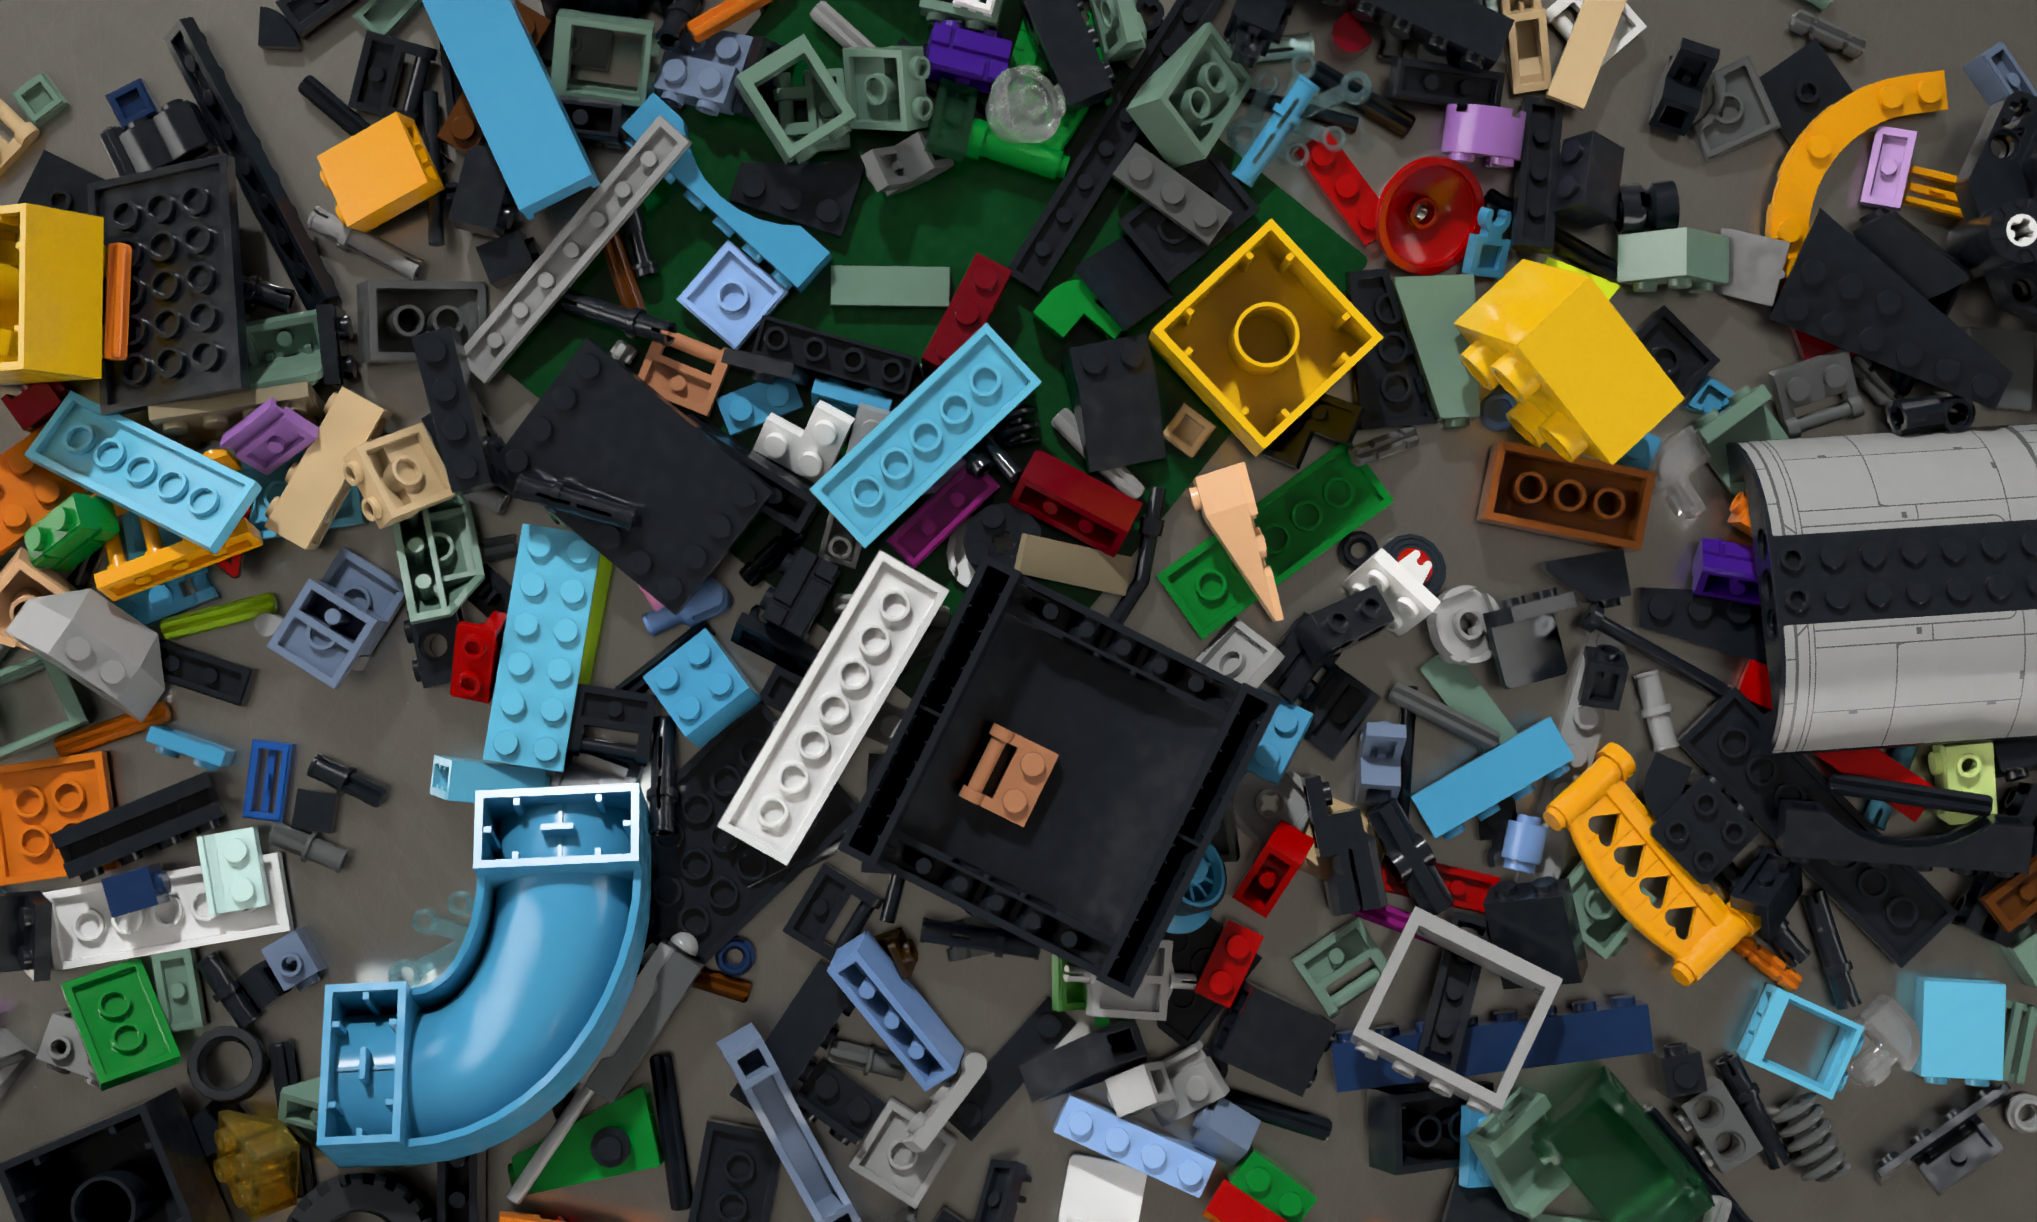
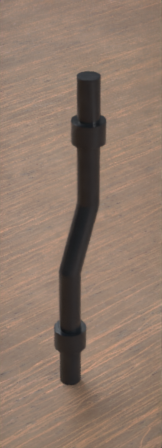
M1151 486L1146 517H1141L1139 532L1142 533L1135 577L1127 588L1126 596H1122L1109 617L1122 625L1149 585L1157 538L1162 536L1165 520H1161L1166 488Z

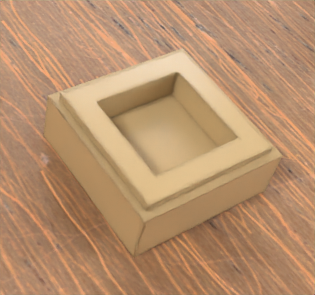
M1184 403L1163 431V435L1166 441L1193 459L1216 426Z

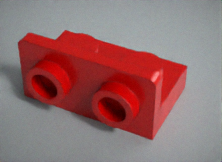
M494 611L485 623L480 624L465 621L459 622L456 627L450 686L451 696L486 704L491 701L495 689L507 613Z

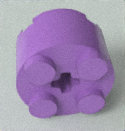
M1447 104L1441 153L1446 154L1447 158L1463 165L1474 163V159L1486 160L1485 167L1494 169H1509V167H1514V162L1521 160L1526 112L1520 111L1515 117H1512L1513 109L1477 104H1467V110L1461 109V112H1456L1457 104Z

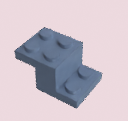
M342 546L321 580L308 579L266 647L333 689H338L358 656L372 654L406 600L403 583L350 549Z

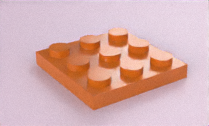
M106 751L0 766V886L67 876L63 866L65 864L59 849L55 848L50 834L114 809ZM118 860L103 865V868L106 871L119 869L122 866H120Z

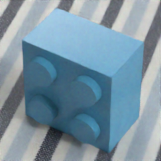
M706 628L643 676V679L684 736L699 748L763 700L722 643Z

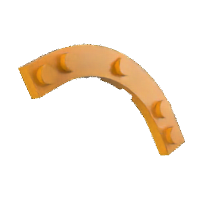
M1945 70L1903 75L1860 87L1835 104L1828 106L1798 136L1779 168L1772 202L1768 204L1766 212L1765 237L1791 242L1784 268L1787 275L1784 279H1781L1778 292L1781 291L1808 233L1810 214L1818 186L1833 160L1857 136L1881 122L1906 115L1948 110Z

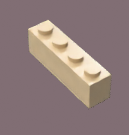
M343 386L339 393L334 392L327 400L324 407L326 416L319 427L317 439L305 447L307 450L301 461L294 462L289 468L285 477V482L288 483L280 497L276 496L271 501L265 513V517L268 518L264 525L265 528L305 550L314 552L318 549L352 488V485L346 481L343 474V465L345 463L343 458L355 446L380 438L393 414Z

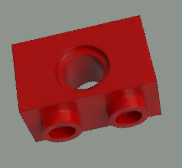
M1281 819L1246 872L1232 898L1267 918L1302 865L1315 840Z

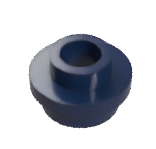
M734 936L715 954L716 964L728 976L737 977L744 975L752 968L755 962L754 948L748 940ZM738 949L742 952L743 959L740 963L730 961L728 956L730 950Z

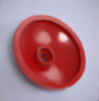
M1441 156L1420 158L1401 168L1385 186L1376 209V236L1385 256L1397 267L1418 275L1436 274L1451 268L1465 257L1469 234H1479L1481 229L1477 216L1480 208L1485 207L1483 192L1477 178L1463 164ZM1420 204V211L1414 216V211Z

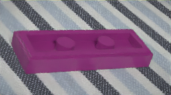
M966 463L886 541L913 569H916L1000 487L989 474L980 479H975L966 472L968 465Z

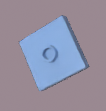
M727 240L676 300L730 347L740 350L758 330L762 315L770 316L789 292L732 242Z

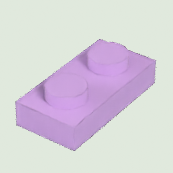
M1877 125L1860 205L1900 212L1918 131Z

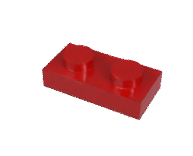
M1227 918L1193 991L1230 1009L1264 936Z

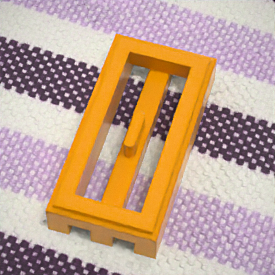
M1914 165L1910 166L1902 206L1960 220L1964 218L1961 208L1906 195V192L1910 191L1959 203L1954 192L1909 182L1910 176L1955 186L1957 175Z

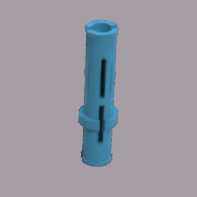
M1302 75L1298 76L1297 81L1280 104L1276 103L1272 108L1274 114L1254 140L1236 170L1232 172L1234 177L1250 188L1254 186V182L1275 155L1293 126L1298 127L1302 122L1300 116L1316 92L1320 90L1316 84ZM1295 99H1297L1298 103L1296 104L1290 115L1287 117L1281 128L1278 129L1277 125L1282 120V118L1284 117L1290 106L1293 104ZM1271 134H1274V138L1272 139L1268 147L1265 149L1257 163L1254 164L1253 160L1260 152V150L1262 149L1268 138L1271 136Z

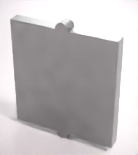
M1722 227L1720 235L1729 237V284L1714 285L1713 293L1774 307L1781 279H1784L1787 275L1784 268L1791 242Z

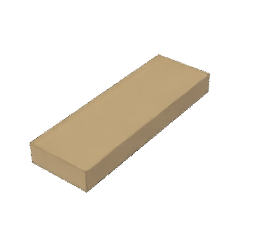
M1583 0L1546 93V98L1583 111L1627 0Z

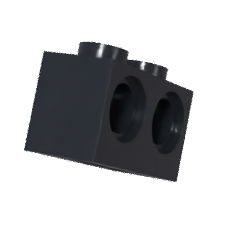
M1373 585L1311 613L1294 631L1314 665L1377 636L1395 618L1376 585Z

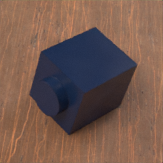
M160 863L101 879L112 918L170 901L168 893L172 889L171 881L167 872L161 870Z

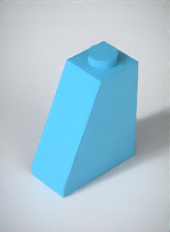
M434 755L430 794L447 801L475 803V791L550 787V778L546 776V770L478 759Z

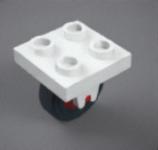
M1406 534L1395 537L1352 572L1341 585L1350 592V595L1376 585L1395 618L1385 629L1394 632L1400 638L1430 615L1441 603L1435 595L1440 591L1446 580V565L1441 552L1434 543L1423 536Z

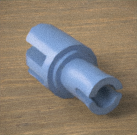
M709 577L680 614L675 615L666 607H663L658 612L652 610L648 613H643L642 618L649 634L655 637L659 633L681 623L693 627L719 615L731 607L733 597L727 587L713 577Z

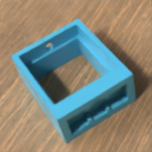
M1766 983L1736 1052L1740 1058L1829 1099H1833L1835 1093H1839L1846 1084L1848 1072L1845 1070L1851 1057H1855L1862 1048L1864 1042L1862 1032L1865 1027L1779 987ZM1788 1003L1840 1027L1816 1081L1764 1057Z

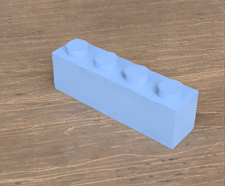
M1076 1091L1066 1094L1053 1123L1054 1133L1198 1198L1201 1197L1216 1164L1213 1156L1197 1146L1131 1116L1117 1118L1113 1108Z

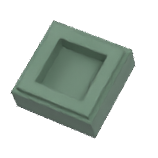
M43 71L11 94L32 124L37 128H40L70 105L50 77Z

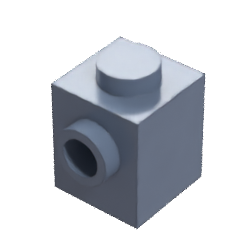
M305 926L290 932L261 949L263 956L284 991L296 986L299 992L311 987L321 981L318 973L328 968Z
M1222 1097L1216 1100L1210 1107L1204 1106L1200 1109L1193 1121V1126L1197 1130L1191 1143L1232 1168L1248 1152L1261 1120Z

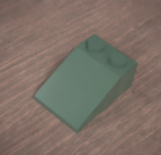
M1211 22L1203 24L1142 84L1126 109L1172 169L1206 159L1254 82L1242 64L1230 60L1232 51Z

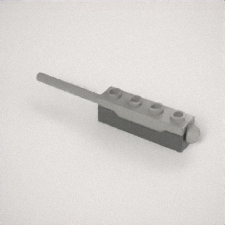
M679 932L673 935L670 941L664 939L658 946L653 942L649 945L640 963L644 968L635 980L621 1018L605 1047L585 1075L578 1081L580 1082L578 1090L506 1195L509 1200L516 1204L522 1202L594 1093L611 1104L619 1097L705 966V964L693 957L698 953V942L693 935L687 932Z

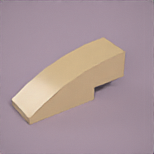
M1497 0L1499 13L1515 20L1503 46L1512 94L1548 89L1552 81L1546 9L1542 8L1541 0Z

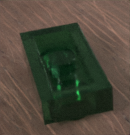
M941 77L935 93L933 113L930 118L924 151L955 161H963L967 153L979 92L978 88Z

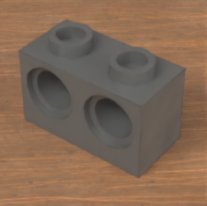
M1711 1075L1706 1078L1708 1091L1678 1096L1672 1099L1678 1109L1673 1115L1686 1134L1692 1132L1699 1143L1694 1149L1706 1168L1713 1166V1168L1724 1174L1762 1151L1763 1147L1722 1080ZM1703 1100H1710L1712 1105L1710 1114L1703 1119H1698L1696 1116L1697 1105ZM1725 1134H1731L1732 1145L1730 1149L1719 1153L1717 1151L1718 1139Z

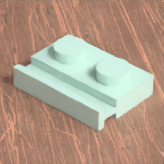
M257 826L196 837L209 916L271 904Z

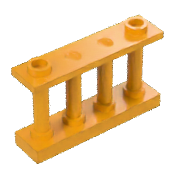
M212 449L202 454L234 471L242 469L241 462L227 449ZM96 494L90 496L91 498H93L94 496L100 497ZM113 503L116 517L130 512ZM138 516L147 548L144 556L126 561L118 533L104 544L110 565L107 567V570L93 575L97 589L112 601H117L264 544L260 531L244 517L239 521L217 555L184 538L181 542L163 547L158 525Z

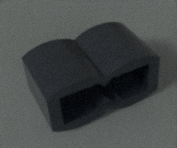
M183 99L167 102L161 107L162 112L152 119L141 117L133 120L126 126L128 130L119 136L136 173L197 160L218 147L198 105L188 100L183 101Z

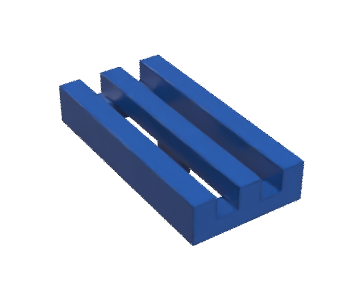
M252 739L242 818L285 822L295 744ZM263 749H269L261 811H255ZM278 751H282L274 813H270Z

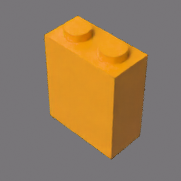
M397 111L316 156L322 168L320 171L321 180L326 188L333 193L338 204L335 206L338 218L346 227L364 233L369 232L445 189L414 119Z

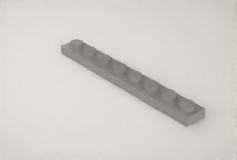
M659 115L464 345L469 369L483 383H489L692 144L687 137L663 116Z
M1598 630L1586 633L1558 728L1575 759L1567 763L1570 770L1554 780L1549 781L1547 776H1544L1533 814L1534 817L1542 818L1540 826L1548 828L1541 865L1536 864L1535 874L1517 871L1514 879L1516 883L1533 882L1538 878L1546 876L1559 879L1571 835L1565 828L1560 831L1552 829L1545 822L1543 813L1546 811V806L1593 764L1608 709L1579 705L1577 698L1586 664L1583 655L1585 646L1597 647L1598 645L1606 644L1614 646L1625 653L1627 647Z

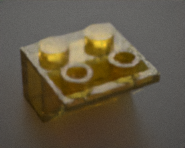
M230 1110L218 1112V1130L214 1132L217 1159L214 1160L213 1167L219 1182H225L231 1190L236 1206L238 1208L243 1207L251 1220L254 1221L297 1205L300 1145L283 1122Z

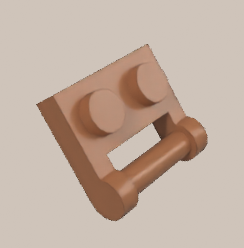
M661 330L662 334L675 337L670 347L715 364L712 374H707L663 356L662 354L666 346L652 341L638 377L667 401L709 418L726 374L731 367L721 362L724 350L728 348L723 347L720 350L678 332L675 334Z
M994 723L989 732L992 737L968 786L963 785L959 796L1024 827L1059 754ZM1006 743H1009L1017 748L991 798L982 792Z

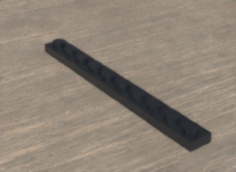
M1224 0L1175 1L1007 267L1012 270L1011 278L1039 295L1109 184L1112 174L1125 158L1142 131L1127 112V107L1142 84L1203 24L1211 22Z

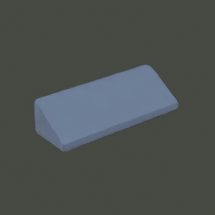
M2002 41L1962 67L1989 107L1999 99L2018 91L2028 92L2037 97L2036 90Z

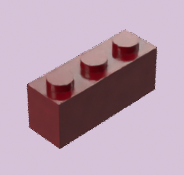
M976 252L922 356V367L934 372L985 323H989L1010 283L1012 270Z
M1038 448L1026 466L1008 502L1115 558L1143 504Z

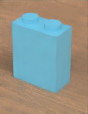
M1915 976L1912 1071L1919 1076H1923L1924 1082L1930 1084L1945 1085L1949 1084V1078L1965 1079V1085L1988 1087L1990 1086V1080L2003 1081L2006 984L1996 980Z

